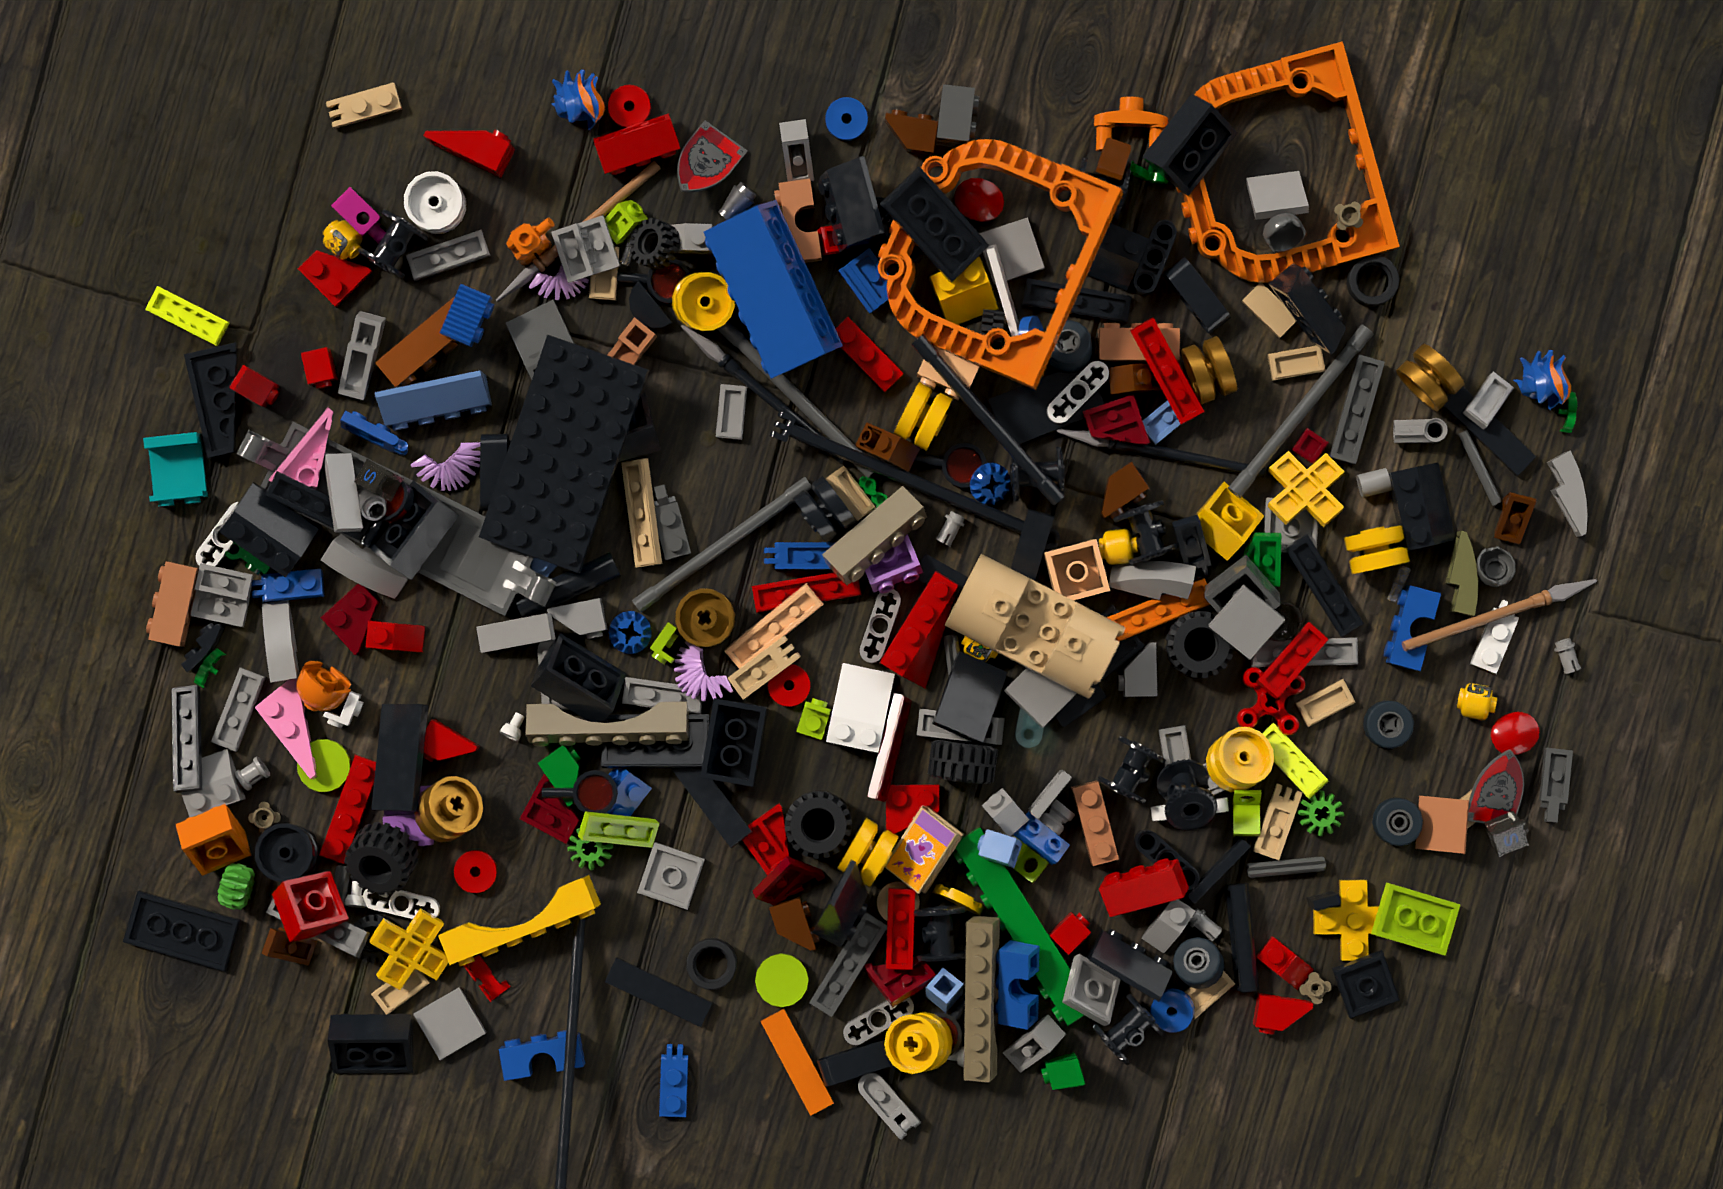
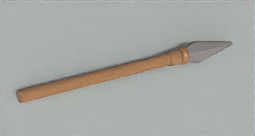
M653 161L584 221L602 215L605 217L618 203L624 201L661 169L660 166ZM556 245L538 256L539 259H533V264L525 268L496 299V302H499L530 282L537 272H544L545 267H548L559 256Z
M1597 580L1555 585L1549 590H1543L1541 593L1530 596L1528 599L1402 641V647L1406 652L1531 608L1550 605L1552 602L1565 601L1596 583Z

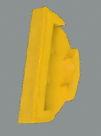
M938 884L932 892L958 906H965L967 910L979 916L983 911L984 906L982 903L974 901V898L954 888L949 889L942 884Z

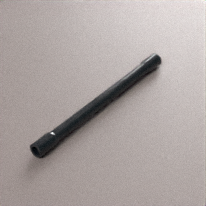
M922 334L911 344L914 349L937 371L1034 481L1037 488L1053 506L1057 504L1065 494L1050 477L1044 474L940 356L939 351L926 336Z

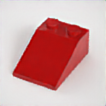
M494 130L493 133L488 131H425L423 135L430 144L500 178L515 151L511 145V140L508 139L509 137L497 130Z

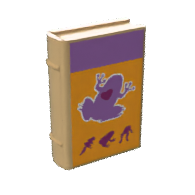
M921 806L898 844L891 851L893 853L885 868L918 894L921 892L926 893L964 834L931 808Z

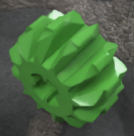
M1320 790L1318 792V799L1313 795L1310 798V803L1301 800L1300 803L1307 808L1306 810H1298V814L1306 815V818L1302 819L1300 824L1306 825L1310 823L1307 832L1312 833L1317 827V835L1322 836L1324 827L1329 834L1333 833L1330 824L1340 827L1341 823L1335 820V816L1342 817L1344 812L1335 811L1342 803L1340 801L1332 803L1334 794L1330 793L1325 799L1324 791ZM1325 807L1326 817H1320L1317 820L1315 817L1318 815L1314 813L1315 810Z
M573 835L569 838L577 844L576 846H569L568 851H577V854L573 855L571 860L575 861L580 857L582 860L579 863V868H583L586 861H589V870H594V860H596L600 867H603L605 864L600 856L606 859H610L612 856L604 851V849H612V843L595 842L596 845L594 847H597V852L592 851L588 854L585 852L587 848H584V843L588 844L591 841H584Z
M231 863L226 867L218 889L219 894L217 898L221 905L226 906V908L239 910L247 905L255 883V873L252 868L239 863Z

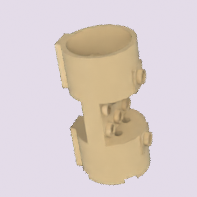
M983 554L978 558L945 623V626L1088 699L1095 690L1091 688V685L1100 682L1118 647L1119 641L1115 639L1116 636H1122L1125 631L1124 626Z

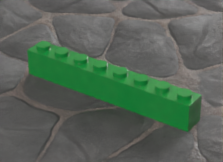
M979 826L961 838L952 854L959 865L964 862L968 867L969 872L966 873V876L973 887L979 885L984 894L980 898L988 910L992 907L998 915L996 918H1000L1001 931L1008 930L1013 938L1011 939L1012 941L1039 946V971L1035 975L1041 984L1037 988L1045 1000L1051 998L1055 1005L1051 1010L1058 1021L1062 1022L1065 1020L1066 1024L1070 1025L1084 1016V1014L1062 1003L1070 968L1006 867L978 855L979 839L982 835H985Z

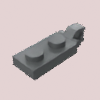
M665 485L654 487L657 501H654L657 528L665 560L691 554L680 508L675 496L668 497Z
M1544 749L1539 801L1540 807L1545 808V822L1558 823L1559 809L1565 810V804H1568L1573 757L1572 750Z

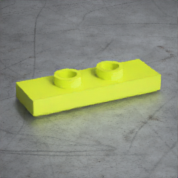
M159 286L156 287L145 309L216 346L219 345L229 325V322Z
M1274 723L1262 733L1269 740L1273 748L1274 763L1308 799L1329 782L1294 743L1279 731Z

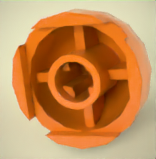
M309 661L304 664L296 682V689L299 697L309 710L331 711L341 706L351 691L349 689L351 683L336 668L331 666L330 671L322 668L323 663L319 661Z

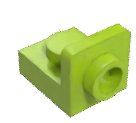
M632 200L618 203L605 218L611 238L616 244L622 243L638 224H643L642 221L645 219L648 220L647 216L643 213L642 207Z
M670 622L666 624L650 647L654 651L652 657L664 665L667 661L672 664L675 660L674 657L663 650L665 646L670 649L678 637L675 633L677 627Z
M812 698L811 703L806 701L796 732L822 740L831 709L826 708L828 703Z

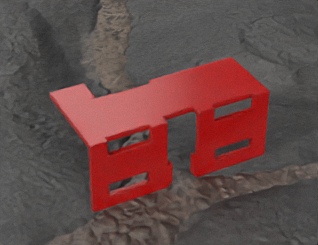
M479 954L474 957L475 961L464 965V968L475 982L477 978L481 980L483 984L479 985V988L490 1002L511 987L506 980L502 983L496 980L492 971Z

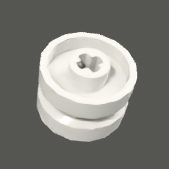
M425 172L416 176L408 184L404 194V208L408 217L419 228L432 234H443L455 229L462 221L466 212V198L461 187L450 176L441 172ZM436 198H438V205L431 206L430 203L435 202Z

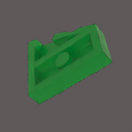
M1254 533L1240 559L1247 555L1274 587H1280L1281 533Z

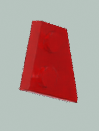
M318 250L298 268L335 307L344 301L372 273L368 267L344 259L339 260L335 256Z
M939 784L890 785L886 799V830L896 834L908 828L921 806H927L934 812H939Z
M780 803L750 823L748 826L752 833L743 839V842L767 875L786 856L790 857Z

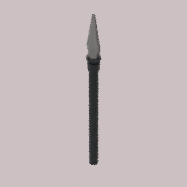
M681 325L683 330L708 358L716 361L720 368L724 367L725 371L732 376L734 375L778 413L782 411L796 417L795 425L823 436L744 371L718 345L685 325ZM828 453L840 464L844 462V459Z
M1057 430L1058 433L1096 447L1105 446L1110 450L1113 448L1122 451L1128 450L1241 473L1249 465L1152 444L1142 445L1091 438L1089 431ZM1265 467L1259 472L1257 477L1264 478Z

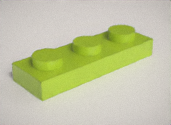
M585 811L578 837L584 841L652 848L660 823L656 819Z

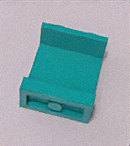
M193 432L143 438L144 449L149 450L153 487V496H149L150 502H158V507L173 506L175 500H184L185 504L200 503V498L208 497L201 433Z

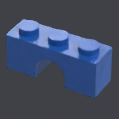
M1411 585L1406 586L1405 590L1401 589L1397 605L1401 606L1398 616L1394 615L1390 628L1391 631H1394L1392 641H1387L1384 649V656L1387 657L1386 663L1421 671L1427 645L1405 652L1402 647V641L1412 638L1410 626L1415 619L1419 617L1430 620L1435 619L1441 593Z
M1010 940L998 950L996 962L999 964V974L996 979L998 1000L995 1010L998 1014V1024L1028 1030L1038 1020L1039 995L1026 992L1021 987L1019 979L1029 980L1039 971V946Z
M566 1030L557 1032V1036L547 1038L546 1034L531 1036V1041L521 1043L520 1039L504 1041L505 1046L499 1048L504 1081L531 1076L533 1074L531 1061L533 1056L538 1053L551 1055L555 1061L556 1070L563 1071ZM580 1032L577 1034L575 1068L585 1065Z

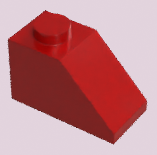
M245 365L241 367L229 387L264 408L268 404L272 405L279 395V391H277L278 384Z
M368 621L366 647L423 652L425 626Z
M431 719L426 728L423 758L430 762H433L434 759L439 761L478 751L480 746L438 720Z
M1257 993L1253 1025L1259 1027V1032L1275 1034V1030L1283 1031L1313 1009V1003L1309 1000Z

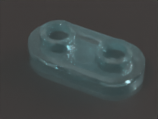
M1020 707L1015 731L1016 740L1023 747H1035L1042 739L1044 727L1041 728ZM1026 729L1033 731L1034 735L1031 739L1024 737L1023 733Z

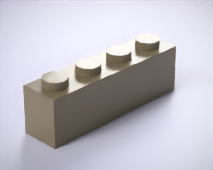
M902 486L822 554L826 565L846 586L851 582L859 580L869 566L879 563L889 549L900 545L910 531L917 530L922 526L927 518L924 507Z

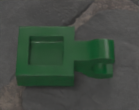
M239 545V552L237 554H232L228 550L225 552V555L230 559L243 558L247 562L245 567L257 575L260 572L266 574L271 568Z

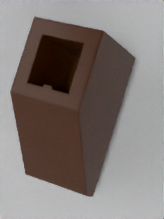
M892 110L891 113H886L885 123L906 152L933 156L938 121H934L933 116L918 114V118L907 116V112L901 110Z
M1129 364L1108 368L1111 394L1162 391L1148 364Z
M867 422L855 444L859 449L909 472L920 450L919 447L902 437Z
M1132 462L1107 478L1100 514L1103 519L1107 516L1111 520L1125 511L1122 506L1129 501L1134 505L1147 496L1144 491L1149 489V487Z
M797 897L769 907L777 934L810 951L816 949L815 943L820 940L816 934L812 933L815 926H809L807 917L811 916L807 901L802 902L801 898Z

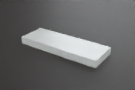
M994 244L989 246L986 251L1011 337L1019 335V321L998 248Z

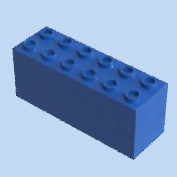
M777 200L757 205L703 232L706 237L705 244L709 251L713 252L717 261V270L726 280L728 294L737 304L739 318L749 330L751 344L760 354L762 368L769 374L771 379L843 346Z

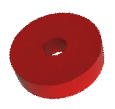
M623 85L611 94L608 101V111L612 120L617 125L627 128L648 119L651 112V103L646 92L640 87ZM632 102L634 109L632 111L625 110L626 103Z
M791 664L768 681V691L772 699L778 704L788 707L796 706L808 696L810 679L804 669ZM785 681H793L794 688L786 690L784 688Z
M472 850L464 853L459 857L454 867V877L457 884L463 890L470 893H480L489 889L497 878L498 870L495 860L491 855L481 850ZM472 867L480 869L479 876L472 875Z

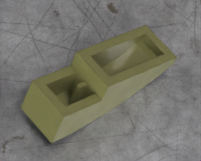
M1458 531L1445 582L1446 584L1455 585L1450 612L1475 616L1478 599L1476 560L1467 532Z

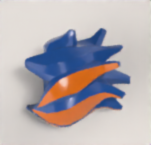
M581 69L576 74L574 81H572L570 72L566 71L563 84L555 79L552 80L556 87L557 95H554L555 103L551 104L555 106L559 117L568 119L571 123L587 120L588 130H591L603 116L605 108L602 97L596 91L598 77H595V74L592 73L587 80H584L585 70Z
M1549 350L1543 359H1541V352L1538 351L1532 364L1523 357L1520 358L1524 366L1523 380L1516 379L1513 381L1518 384L1522 395L1538 399V403H1543L1548 399V409L1551 410L1558 403L1563 404L1571 393V384L1562 367L1566 359L1565 355L1554 363L1553 350Z

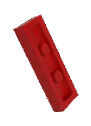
M849 317L836 328L843 344L840 348L884 392L904 374Z
M1307 622L1256 682L1273 698L1277 699L1329 639L1310 622Z
M888 888L886 969L913 970L915 891L913 889Z

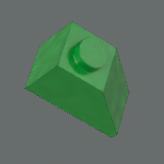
M562 745L538 762V765L555 788H573L580 775L581 765L578 761L581 757L573 746L568 748V746ZM562 798L568 807L574 803L573 798Z
M1075 1052L1044 1061L1046 1068L1041 1069L1045 1085L1050 1083L1052 1090L1085 1085Z

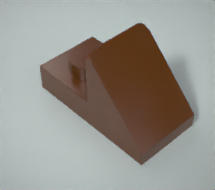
M1107 138L1097 163L1096 172L1121 180L1131 151V145Z
M1511 492L1506 495L1502 500V513L1494 531V538L1520 544L1535 507L1536 499Z
M279 927L278 930L270 928L262 954L272 958L309 965L318 940L307 938L289 942L285 928Z

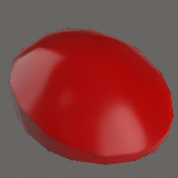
M970 178L963 181L955 192L954 200L956 207L963 216L971 220L988 222L1002 212L1004 206L1003 194L992 182L982 178Z
M1523 712L1506 714L1498 719L1492 727V743L1501 753L1510 749L1514 755L1522 754L1529 751L1538 741V724L1531 715Z

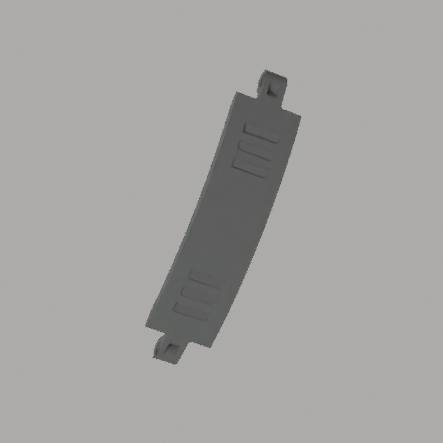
M292 422L281 444L248 430L237 454L267 468L268 472L260 486L267 491L271 483L269 478L309 429ZM327 438L325 454L352 453L357 491L366 488L376 494L380 486L389 479L398 478L409 485L413 481ZM323 459L316 490L329 496ZM368 470H370V471L367 473V475H366V479H367L370 475H371V477H370L367 481H365V480H364V476H365L366 472H367ZM419 484L459 516L438 543L437 548L426 559L418 573L506 616L516 594H521L542 606L546 605L557 582L531 569L530 566L534 557L479 538L485 516ZM402 486L392 489L385 498L387 510L384 516L388 515L403 495L404 489ZM295 510V511L298 512L299 514H301V515H303V516H305V517H307V518H309V519H311V520H313V521H315V522H317V523H319V524H321V525H323V526H325V527H327V528H330V529L334 530V528H332V527H330V526H328V525H326V524H324V523H321V522H319V521H317V520H315V519H313V518H311V517H309V516H307V515H305V514H303V513H301V512ZM338 532V533H340V534H342V535H344V536H346V537H348V538H350V539H352V540H354V541H356V542H358V543L361 542V541H359V540H357V539H355V538H353V537H350V536H348V535H346V534H344V533H342V532Z

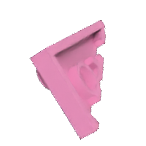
M330 408L324 411L276 471L316 489L332 423L333 411ZM275 471V472L273 473V475L269 478V481H270V482L272 481V479H273V477H274L276 471Z
M291 679L276 689L255 708L307 776L313 780L317 777L315 771L316 763L310 745L311 736L308 721L305 718V705L296 689L297 679Z

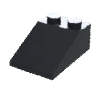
M851 860L812 932L839 947L843 945L845 940L851 941L857 929L853 924L856 918L862 919L868 907L864 903L868 893L855 861Z

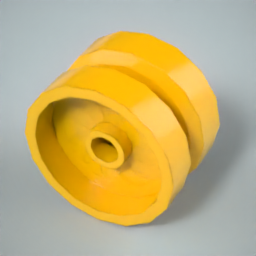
M711 272L692 273L684 277L676 285L672 295V308L677 319L686 327L699 331L715 330L723 326L731 318L735 308V301L730 298L727 291L728 285L726 280L722 276ZM706 296L707 306L700 304V299Z
M919 382L893 434L906 440L911 436L916 426L920 429L914 439V443L916 446L927 451L934 436L937 437L948 415L946 412L953 398L941 392L936 395L930 406L927 402L932 394V387Z
M1402 525L1390 528L1382 526L1360 531L1358 535L1345 537L1346 551L1356 552L1364 550L1365 554L1351 558L1349 561L1351 573L1356 574L1410 562L1407 548H1389V544L1401 542L1404 539Z
M1237 727L1224 734L1212 744L1206 757L1207 771L1212 781L1220 788L1229 792L1247 790L1264 780L1271 772L1274 763L1273 748L1269 740L1260 731L1250 727Z
M866 818L837 869L844 873L851 860L855 861L857 866L859 863L863 864L860 874L864 885L870 887L889 861L893 853L891 851L899 836L886 830L882 832L877 842L872 841L878 831V824Z
M922 1012L902 1016L895 1020L886 1032L884 1045L887 1057L893 1066L902 1072L915 1074L937 1069L943 1065L951 1054L953 1039L951 1030L943 1019L935 1014Z

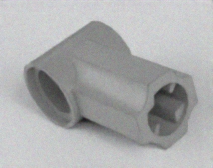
M1438 418L1393 421L1394 443H1438L1447 435V425ZM1434 423L1440 426L1441 435L1438 438L1429 436L1427 428L1430 424Z

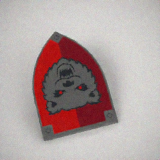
M704 120L683 147L678 160L677 177L681 192H698L718 185L729 176L748 151Z
M1510 749L1494 758L1478 776L1469 799L1468 821L1513 828L1523 796L1524 776L1517 757Z

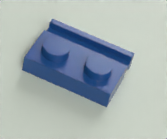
M870 248L838 270L869 314L888 301L887 282L879 274V260Z

